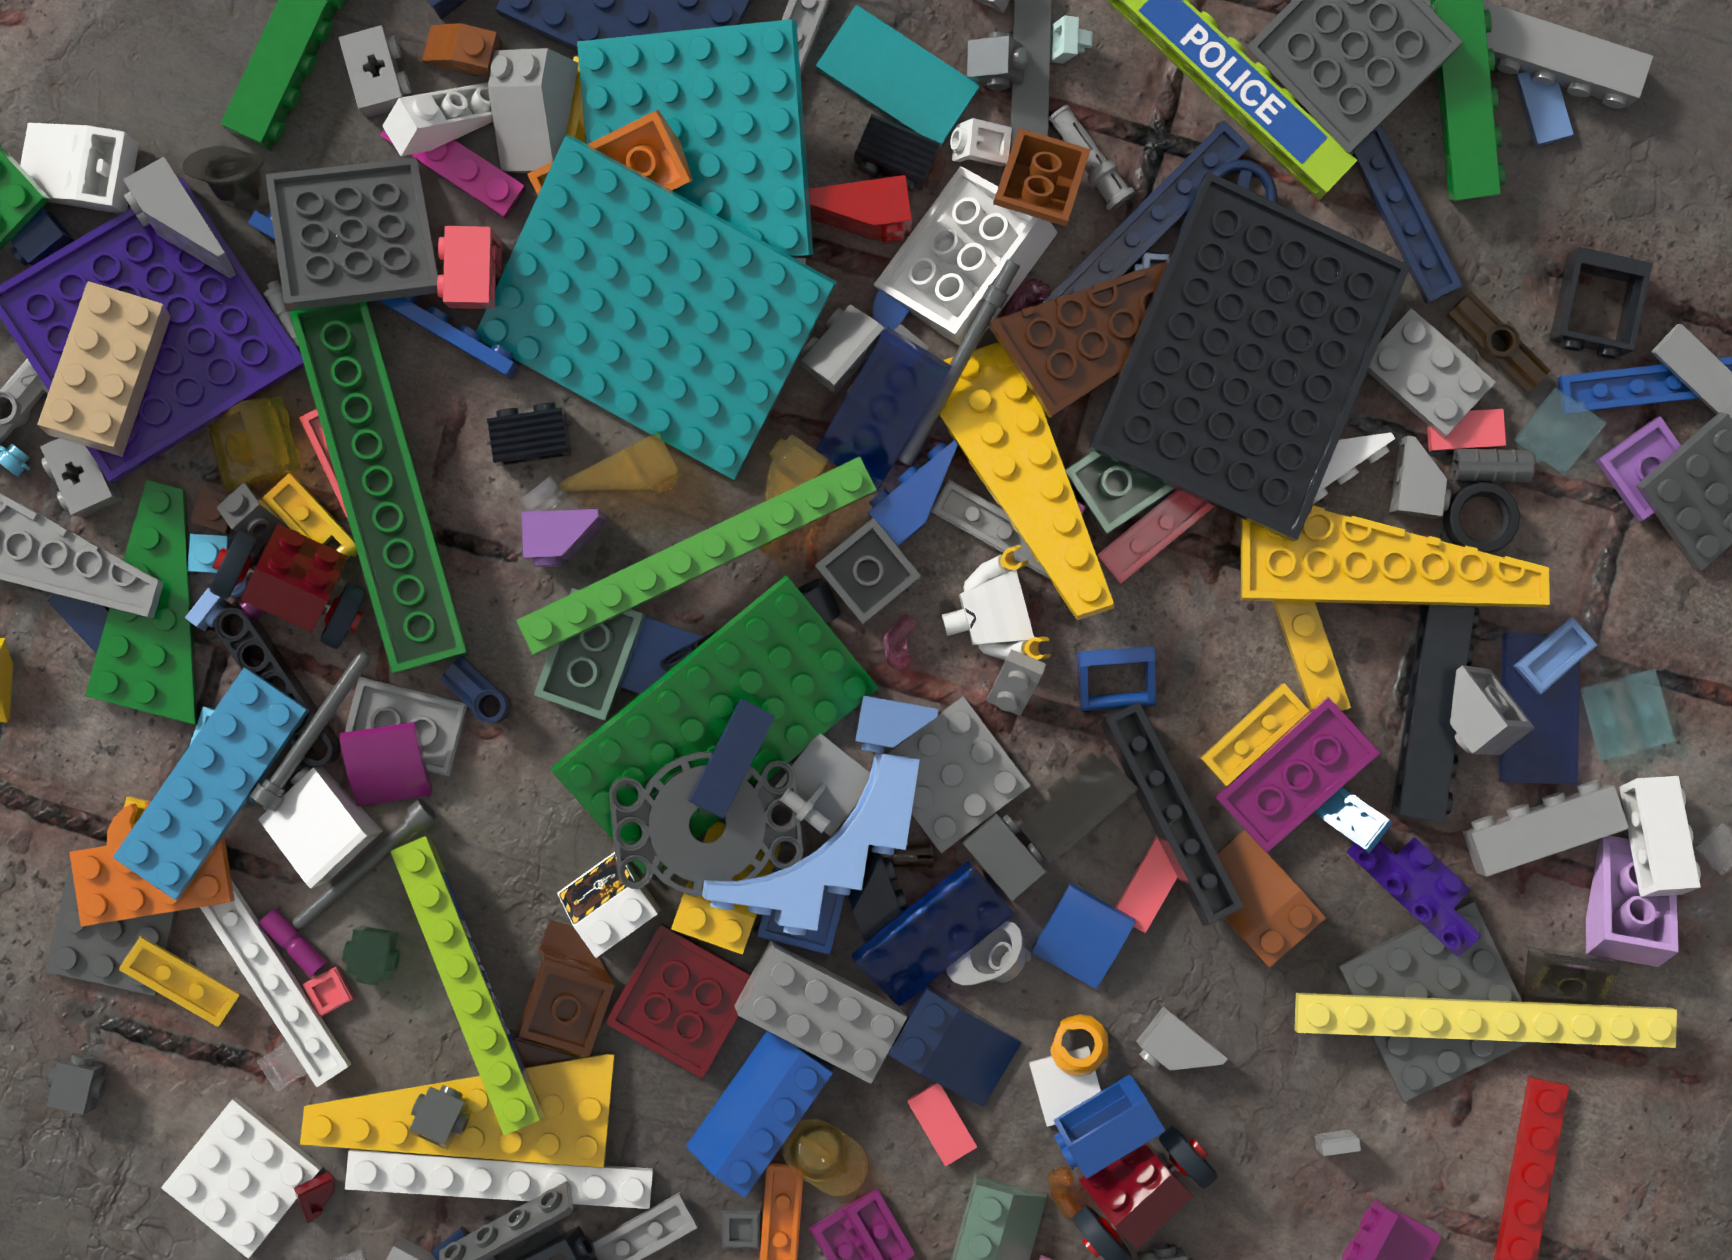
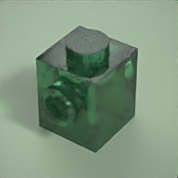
M363 925L353 929L352 940L346 942L343 951L342 962L347 964L345 974L356 976V982L368 985H378L379 980L383 981L390 977L391 972H396L400 960V950L395 949L398 932Z

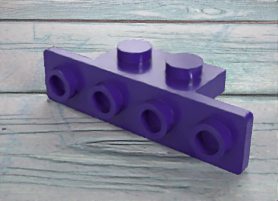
M1415 837L1397 855L1381 840L1370 853L1355 843L1347 850V853L1455 956L1460 957L1481 937L1480 933L1454 910V907L1471 889Z

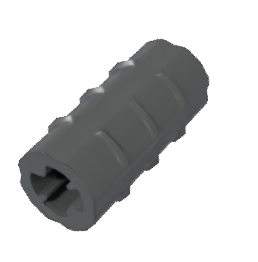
M1454 449L1451 465L1453 481H1471L1474 483H1531L1534 476V454L1530 450Z

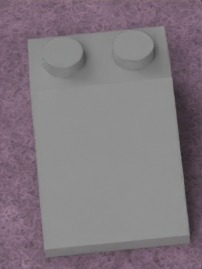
M548 48L494 50L488 92L500 167L503 172L530 173L554 161L567 133L578 62Z
M164 157L123 179L130 192L124 194V197L143 227L151 224L158 236L228 278L236 275L224 250Z

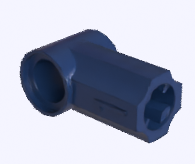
M460 656L453 662L439 679L482 722H501L511 712L512 704L509 696L493 685L463 656ZM491 695L497 697L501 704L499 713L493 717L487 715L483 707L486 698Z

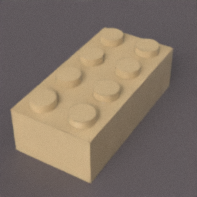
M87 281L37 425L50 436L123 457L171 318L165 306L156 301Z

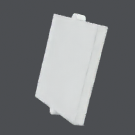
M1088 1046L1067 1051L1069 1055L1077 1059H1084L1091 1055ZM1052 1056L1029 1062L1047 1127L1055 1125L1053 1120L1101 1092L1096 1071L1080 1077L1068 1075L1056 1066Z

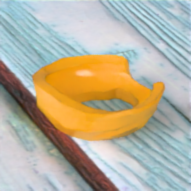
M1083 1014L1069 1016L1060 1021V1026L1050 1049L1056 1066L1068 1075L1079 1077L1096 1071L1108 1056V1033L1103 1025L1092 1016ZM1068 1029H1082L1092 1035L1095 1046L1090 1056L1084 1059H1077L1069 1055L1067 1050L1061 1045L1062 1037Z

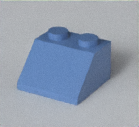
M863 696L855 741L863 742L862 750L884 754L885 746L894 748L937 718L939 709Z

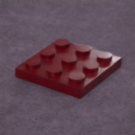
M661 923L605 1024L703 1079L738 1017L734 1005L751 973Z

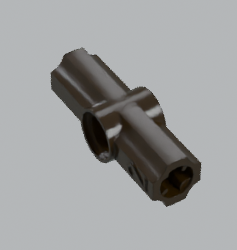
M1472 292L1463 297L1446 315L1476 345L1477 352L1481 358L1493 362L1524 394L1529 393L1551 371L1520 340L1517 330L1510 324L1503 323ZM1493 334L1499 335L1504 340L1505 348L1503 352L1497 351L1492 346L1491 338Z

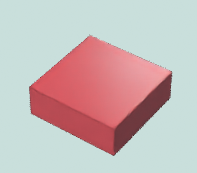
M339 965L302 984L319 1017L355 999Z

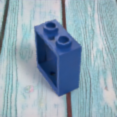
M1131 1074L1053 1120L1059 1130V1133L1054 1135V1138L1061 1148L1065 1159L1072 1170L1080 1167L1086 1179L1165 1132L1164 1127Z

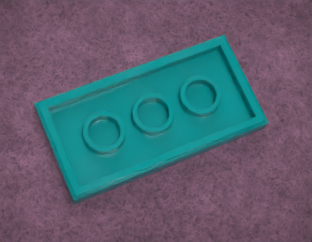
M858 5L854 7L816 65L817 71L904 128L941 143L940 148L980 89L979 84L970 80Z

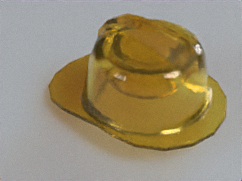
M818 1119L803 1120L795 1126L783 1143V1157L788 1168L798 1177L822 1192L832 1196H846L856 1191L865 1181L868 1172V1162L863 1148L853 1138L827 1122Z

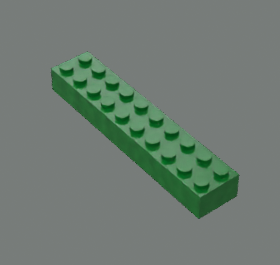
M369 301L289 311L391 672L398 675L469 655Z

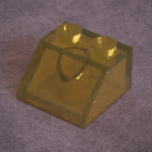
M282 397L241 401L230 407L220 419L207 426L225 493L235 491L243 483L251 487L281 479L288 473L301 469L299 451L294 445L289 426L290 418L284 407Z

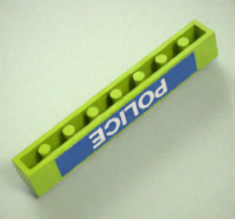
M1106 0L1319 201L1357 161L1352 156L1353 153L1349 154L1311 114H1308L1298 105L1299 101L1287 88L1281 89L1271 80L1272 75L1264 65L1259 62L1254 64L1244 54L1245 49L1233 37L1227 38L1217 29L1218 24L1214 18L1204 11L1200 13L1190 4L1191 0Z
M424 836L391 850L390 852L503 1135H508L544 1119V1114L433 839Z

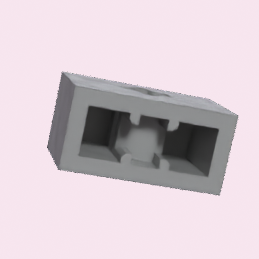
M380 25L339 37L358 109L366 118L391 112L399 98L406 97V94L411 93V87L405 71L399 72L396 59L402 56L395 35L389 36L384 27ZM381 65L382 68L379 69L380 76L374 77L373 74L376 73L375 66Z
M61 438L40 446L45 456L42 458V465L48 476L55 479L60 492H57V498L65 512H70L73 516L84 518L124 500L117 482L111 484L86 446ZM78 468H81V469H83V471H84V472L81 473L80 475H79V470H78ZM79 475L81 482L75 481V477Z

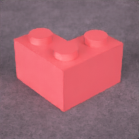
M445 226V237H439L438 255L440 260H444V275H438L437 291L439 298H443V302L449 308L495 309L496 278H501L503 242L491 227Z

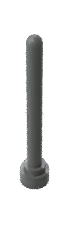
M360 651L356 654L270 779L266 778L263 783L258 782L250 797L256 802L276 812L284 800L282 796L286 791L283 788L370 663L371 657L368 652Z
M422 799L415 801L407 808L408 813L404 816L405 821L293 919L294 928L297 930L305 929L391 853V850L396 849L414 832L428 831L439 821L433 809Z

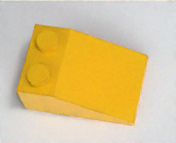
M719 821L713 824L707 830L703 842L709 843L717 840L725 830V824ZM781 843L775 849L776 859L782 845ZM759 850L755 858L760 861L764 853ZM768 860L764 869L755 878L772 874L774 865L770 860ZM749 864L741 873L732 877L733 881H738L745 877L754 866ZM688 880L686 887L692 888V881ZM684 893L671 930L743 955L757 914L748 912L749 906L734 904L733 910L714 908L710 906L711 901L706 900L703 896H693Z

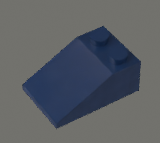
M925 984L906 1015L907 1019L888 1055L924 1077L984 1107L1022 1042L928 984Z

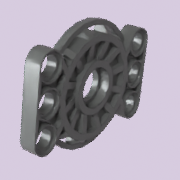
M697 752L677 758L661 768L650 779L645 789L638 781L632 778L623 777L616 780L609 790L616 869L619 879L625 886L631 889H639L645 887L650 882L653 874H655L663 883L679 892L693 896H702L703 890L701 888L704 880L733 881L732 877L741 873L749 864L753 865L754 868L740 880L755 878L764 869L768 860L780 869L791 867L801 861L803 858L801 824L795 818L797 813L790 808L791 818L783 825H776L771 818L773 808L776 805L784 804L779 800L788 788L797 794L794 769L790 764L782 760L768 761L762 766L759 774L750 766L724 816L725 830L717 840L709 843L696 840L689 829V820L693 812L700 807L689 802L688 799L706 765L690 767L688 761L710 758L712 752ZM680 765L681 771L670 776L663 784L659 781L668 771ZM776 766L783 767L787 772V781L779 788L771 787L767 780L769 770ZM751 776L756 779L753 786L748 782ZM625 784L633 785L638 792L636 801L629 806L619 804L616 798L618 788ZM653 787H655L657 792L652 799L649 794ZM629 822L637 823L642 830L640 839L632 844L623 842L620 836L621 828ZM784 841L791 842L795 848L794 857L788 862H779L775 857L777 845ZM759 850L764 853L760 861L755 858ZM633 860L643 862L646 868L643 878L636 882L626 879L624 875L626 864ZM660 861L666 866L662 873L657 869ZM676 874L685 880L692 881V888L679 885L670 880V877Z

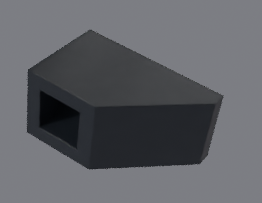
M872 851L867 856L862 890L851 889L850 895H848L864 942L907 927L903 912L909 910L902 889L894 891L891 883L898 879L891 859L883 860L880 853Z

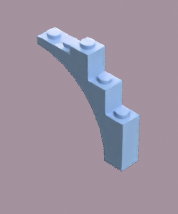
M876 752L869 780L855 809L841 828L817 851L791 867L764 877L739 881L704 880L702 896L706 900L711 901V907L733 910L734 904L749 906L748 912L762 915H771V909H776L774 921L778 925L784 926L783 932L806 935V929L817 931L824 885H828V892L842 895H850L851 889L862 890L869 845H872V852L894 855L895 849L906 850L920 759Z

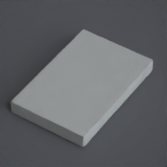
M359 677L345 732L415 722L424 747L423 760L427 771L449 777L452 775L469 707L464 702Z

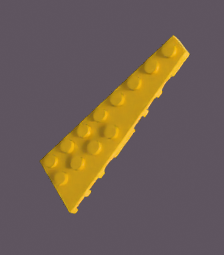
M999 342L974 350L939 417L948 428L949 434L957 441L969 459V463L997 504H1000L1011 520V524L1016 532H1019L1036 561L1041 564L1050 577L1053 586L1077 621L1114 609L1112 596L1042 406ZM953 357L912 370L915 384H918L929 402Z
M1312 505L1299 538L1296 541L1288 540L1241 518V601L1546 608L1550 605L1549 567L1508 556L1500 557L1477 551V548L1470 546L1462 547L1450 544L1432 536L1424 537L1405 532V529L1356 516L1348 517L1336 514Z
M604 1054L525 1068L545 1118L505 1136L479 1075L305 1105L300 1145L604 1168L615 1054ZM442 1085L455 1089L463 1094L461 1100L465 1101L468 1106L466 1111L467 1114H470L468 1124L461 1136L455 1134L448 1150L413 1135L409 1130L415 1116L411 1115L413 1106L421 1093L426 1095L429 1087L439 1091Z

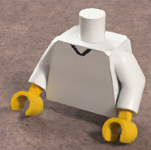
M1016 545L1006 549L1002 555L982 563L964 582V592L959 594L962 609L942 614L947 636L968 631L972 645H978L983 654L1006 660L1011 649L1036 660L1048 659L1051 654H1040L1038 645L1041 641L1050 640L1048 637H1034L1017 574V569L1026 566L1029 560L1018 563L1014 559L1015 550L1022 548L1021 545Z

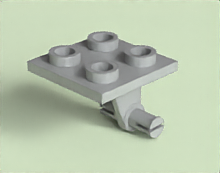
M819 734L809 743L791 766L796 776L797 794L788 788L779 801H782L797 813L795 818L799 821L804 819L820 831V833L824 831L831 837L857 805L869 780L870 772L825 736ZM787 773L775 788L782 787L786 783Z

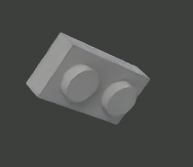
M1011 649L990 690L986 702L996 705L1004 711L1021 716L1043 675L1046 664Z

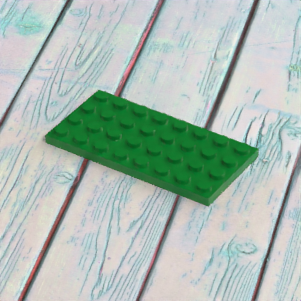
M785 575L552 766L551 770L613 839L609 790L612 784L620 778L628 777L638 781L645 789L650 779L661 768L677 758L697 752H713L740 698L775 716L750 765L759 774L762 766L768 761L782 760L789 763L805 750L814 738L819 734L823 735L861 704L863 696L872 695L879 687L789 577ZM709 758L688 761L690 767L706 765ZM680 765L668 771L659 781L663 784L670 776L681 771ZM776 766L769 770L767 780L783 767ZM751 776L748 782L753 786L756 779ZM631 784L622 785L616 792L617 801L623 806L632 805L638 796L637 789ZM653 787L649 794L652 799L657 792L655 787ZM701 807L693 812L689 820V829L695 839L720 820L721 817ZM635 822L626 823L620 830L622 841L628 844L637 842L642 833L641 827ZM633 860V863L645 875L646 868L643 862ZM661 861L657 867L658 870L664 866Z

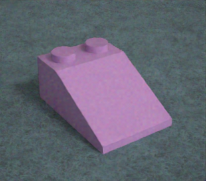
M1615 836L1600 838L1586 915V954L1660 967L1679 952L1677 895L1640 897L1629 839Z

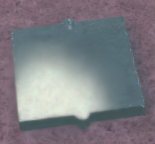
M1555 387L1516 435L1514 441L1527 450L1533 451L1537 461L1543 460L1565 475L1607 423L1585 408L1583 401L1577 402Z

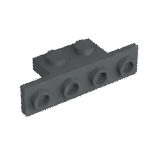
M566 1181L553 1189L547 1190L533 1200L514 1208L509 1213L489 1224L481 1226L478 1230L456 1242L450 1243L445 1248L439 1250V1260H516L560 1236V1224L557 1221L573 1212L571 1185Z

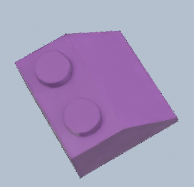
M599 509L522 512L523 558L533 561L534 566H539V568H562V561H571L607 523V515Z

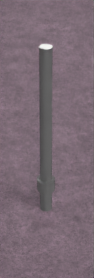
M1006 260L993 286L989 284L982 296L984 302L899 457V460L912 466L997 308L1002 309L1009 295L1006 292L1020 268L1018 264L1011 260Z

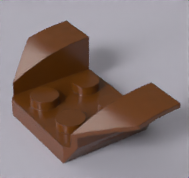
M549 919L538 950L543 957L518 1029H510L525 1068L562 1062L571 1057H590L615 987L599 956L595 958L575 928Z

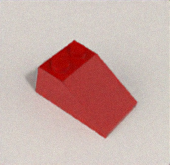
M905 175L809 189L811 220L871 240L882 239V244L904 241V236H909L911 233L912 218Z

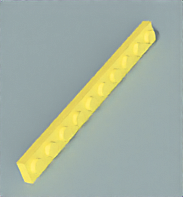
M1296 993L1295 1031L1297 1033L1676 1048L1677 1010L1674 1008Z

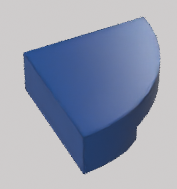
M879 289L873 303V319L884 327L885 339L902 324L910 310Z

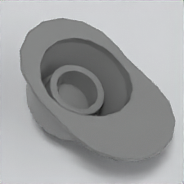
M1002 921L961 936L951 946L946 957L945 967L947 975L951 980L962 986H972L987 981L1004 983L1012 981L1021 973L1025 963L1031 960V953L1025 948L1021 929L1013 922Z

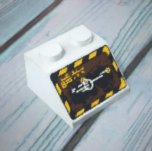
M615 852L557 893L573 927L595 958L662 910L646 887L631 889L621 882L617 874ZM626 864L624 868L626 879L635 882L639 881L640 878L630 864Z

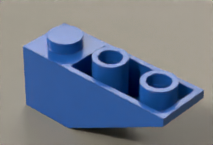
M955 440L948 446L944 441L939 443L926 455L930 460L919 470L913 465L898 478V481L901 483L900 486L891 493L884 489L869 502L872 509L868 511V516L878 522L897 547L902 545L925 525L958 446Z

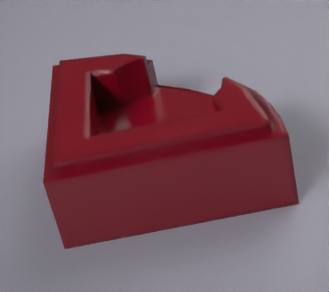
M330 1172L294 1188L307 1224L321 1215L323 1212L322 1208L327 1203L330 1195L332 1196L334 1193V1180Z

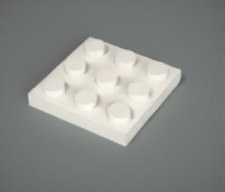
M235 1097L161 1188L249 1259L297 1200L294 1188L314 1179L323 1167L240 1099Z

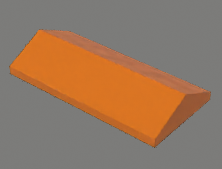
M659 110L587 144L671 191L692 181L681 142ZM553 161L527 174L537 195L543 186Z

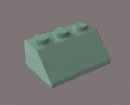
M975 1175L951 1260H1030L1047 1195Z

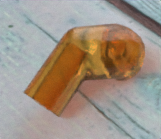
M1060 1166L1057 1170L1052 1169L1049 1171L1047 1182L1053 1201L1064 1218L1067 1219L1079 1212L1081 1207L1067 1187L1074 1180L1073 1174L1067 1166Z

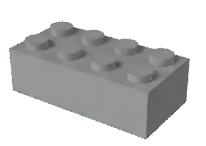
M771 939L734 1005L738 1016L872 1084L907 1019L901 1007Z

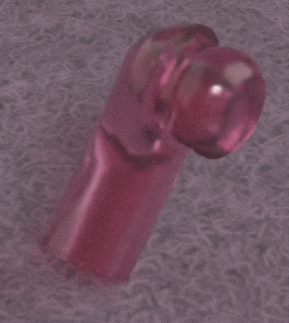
M1032 278L1021 284L1010 297L1005 316L1019 312L1035 301L1043 302L1050 295L1049 285L1043 283L1038 278Z
M906 613L902 615L883 638L885 660L890 667L898 670L905 669L910 664L911 656L908 654L906 639L918 626Z

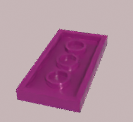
M1327 696L1235 780L1223 788L1216 795V799L1268 853L1376 758L1380 752Z

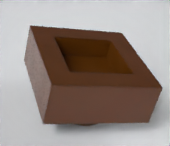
M201 487L190 522L229 534L231 528L216 508L229 495Z

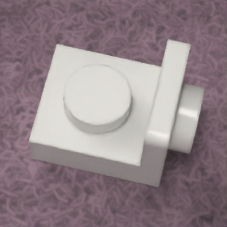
M975 118L957 124L950 140V145L953 149L952 161L962 162L970 159L1000 167L1006 165L1009 158L1012 127Z

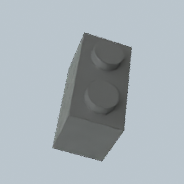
M994 813L961 842L1009 899L1013 901L1046 873L1040 865L1045 861V858L1032 843L1025 847L1016 836L1021 830L1007 814L1001 819Z

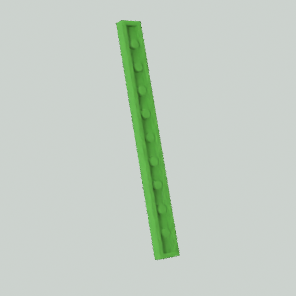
M857 457L516 621L532 655L535 656L876 493V488L861 457Z

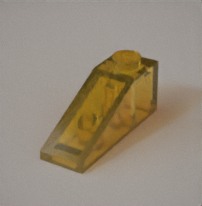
M656 432L563 480L558 485L565 493L650 492L655 489L657 494L674 487L677 484L675 478L682 474L660 433Z
M793 434L790 435L787 441L780 438L769 454L773 461L769 467L765 501L820 476L829 464V460ZM774 542L759 548V550L766 554Z

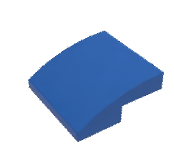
M1070 883L1053 909L1051 918L1033 944L1031 953L1097 989L1125 943L1136 919Z

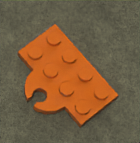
M151 801L145 802V810ZM136 803L124 807L113 817L107 830L106 846L69 852L81 927L235 901L225 836L217 844L180 900L172 899L114 859V854L135 826V816L138 812Z

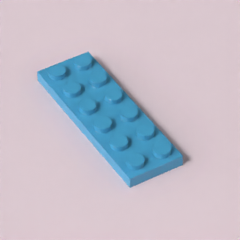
M244 667L113 858L172 899L180 900L249 800L258 782L262 781L310 710L249 668Z

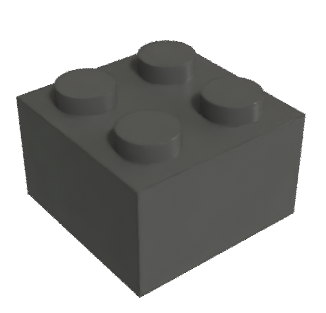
M874 518L815 565L819 573L862 625L921 578L919 572Z

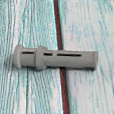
M1065 105L1051 115L1049 121L1058 130L1065 142L1091 149L1085 167L1086 172L1089 174L1087 182L1091 187L1095 186L1107 202V210L1112 212L1130 200L1136 194V191L1133 187L1128 188L1116 171L1118 168L1116 163L1106 160L1084 127L1079 123L1070 107Z

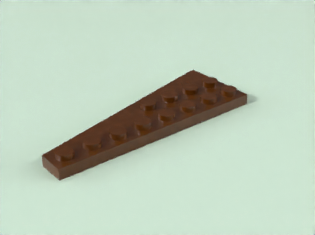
M1167 260L1164 263L1095 284L1090 288L1057 297L1049 302L1034 307L1031 306L1001 318L998 317L988 324L1049 418L1121 371Z

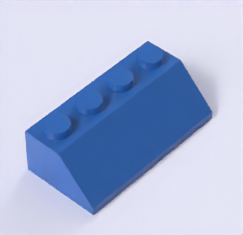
M766 1031L689 1140L686 1147L714 1177L745 1198L833 1074V1065Z

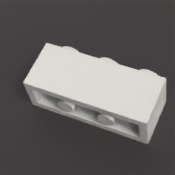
M1679 776L1636 778L1620 786L1624 814L1629 826L1627 830L1640 897L1682 895L1701 888L1699 881L1701 871L1699 864L1695 861L1692 846L1693 831L1687 821L1685 811L1686 795L1681 788Z

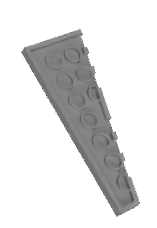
M0 492V580L154 619L164 582Z

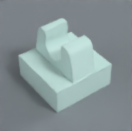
M1065 15L1051 25L1050 62L1063 64L1078 53H1084L1085 48H1092L1093 32L1078 29L1079 17Z

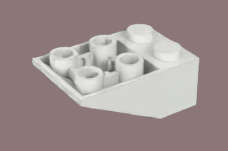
M28 123L20 166L50 198L48 202L121 214L128 209V202L124 194L130 192L123 179L134 173L139 142L124 131L88 125Z

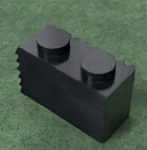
M871 114L855 151L854 162L860 164L858 167L860 171L873 177H879L880 173L888 177L905 175L908 192H913L914 188L922 191L939 153L941 143Z
M552 402L533 405L534 412L519 414L518 408L496 411L497 417L487 418L493 462L498 466L572 455L566 411L562 407L556 408L555 403Z

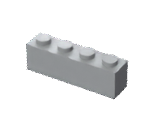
M1600 780L1590 781L1577 786L1579 791L1568 796H1565L1564 792L1554 793L1543 797V804L1532 808L1529 807V804L1512 807L1506 810L1508 816L1494 820L1493 816H1486L1472 821L1473 828L1464 830L1462 833L1476 874L1487 877L1629 829L1615 785L1601 784Z

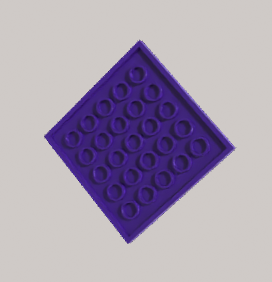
M183 178L179 179L180 183L224 250L236 273L235 276L228 278L158 236L151 224L143 227L132 208L0 285V318L48 391L87 281L162 303L171 315L123 457L86 446L111 484L305 367L301 353Z

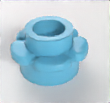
M12 443L8 448L0 445V464L17 477L25 469L30 470V467L26 464L30 458L27 454Z

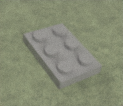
M1412 308L1379 342L1367 371L1443 439L1496 383L1495 380Z

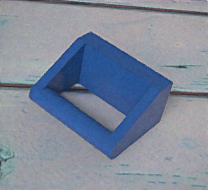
M1154 646L1076 652L1080 711L1121 709L1140 702L1142 707L1155 706ZM1143 662L1146 692L1088 696V666Z

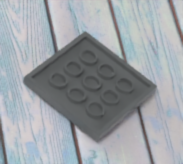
M1292 0L1247 47L1349 154H1352L1465 42L1424 0Z
M417 157L265 174L286 312L438 293V275Z
M1471 900L1455 907L1454 910L1476 929L1481 937L1460 957L1455 956L1423 924H1420L1337 964L1351 995L1522 1002L1475 902ZM1371 1036L1394 1086L1404 1102L1529 1043Z

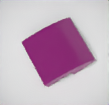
M415 722L340 733L339 739L343 759L357 806L432 795V783L423 760L424 747Z
M874 1189L853 1200L808 1228L826 1260H908L915 1255L878 1189Z

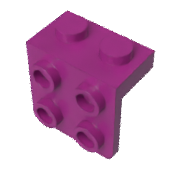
M1375 1198L1371 1207L1367 1208L1360 1221V1228L1354 1239L1347 1244L1342 1260H1431L1441 1238L1435 1230Z

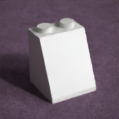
M307 766L298 772L290 781L294 786L282 795L284 800L276 812L263 806L266 812L258 819L310 889L332 880L383 832L360 806H357L355 800L323 766L313 767L312 769Z

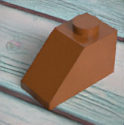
M461 23L431 25L422 62L489 79L494 50H503L504 44L497 32Z

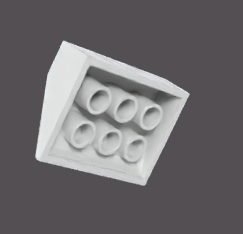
M962 166L959 167L874 283L878 290L881 289L909 309L911 314L958 346L962 343L984 302L982 296L989 284L993 286L1006 260H1011L1018 264L1020 268L1006 292L1009 296L1003 307L1058 233L1049 221L993 205L998 186ZM997 308L991 321H993L997 317V315L1002 310L1001 308Z

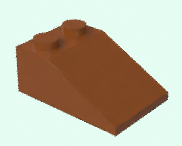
M1019 128L993 205L1067 227L1091 149Z
M1244 829L1217 852L1244 905V908L1223 919L1259 961L1268 968L1273 966L1326 919L1297 884Z

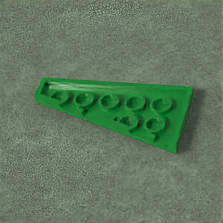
M150 480L145 482L124 561L164 582L154 619L113 608L109 609L85 696L197 725L198 712H196L195 701L197 687L193 653H195L193 624L185 618L192 609V594H190L189 574L191 572L187 571V536H189L187 494L183 489Z

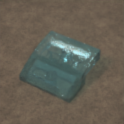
M1655 668L1580 688L1600 761L1675 741Z

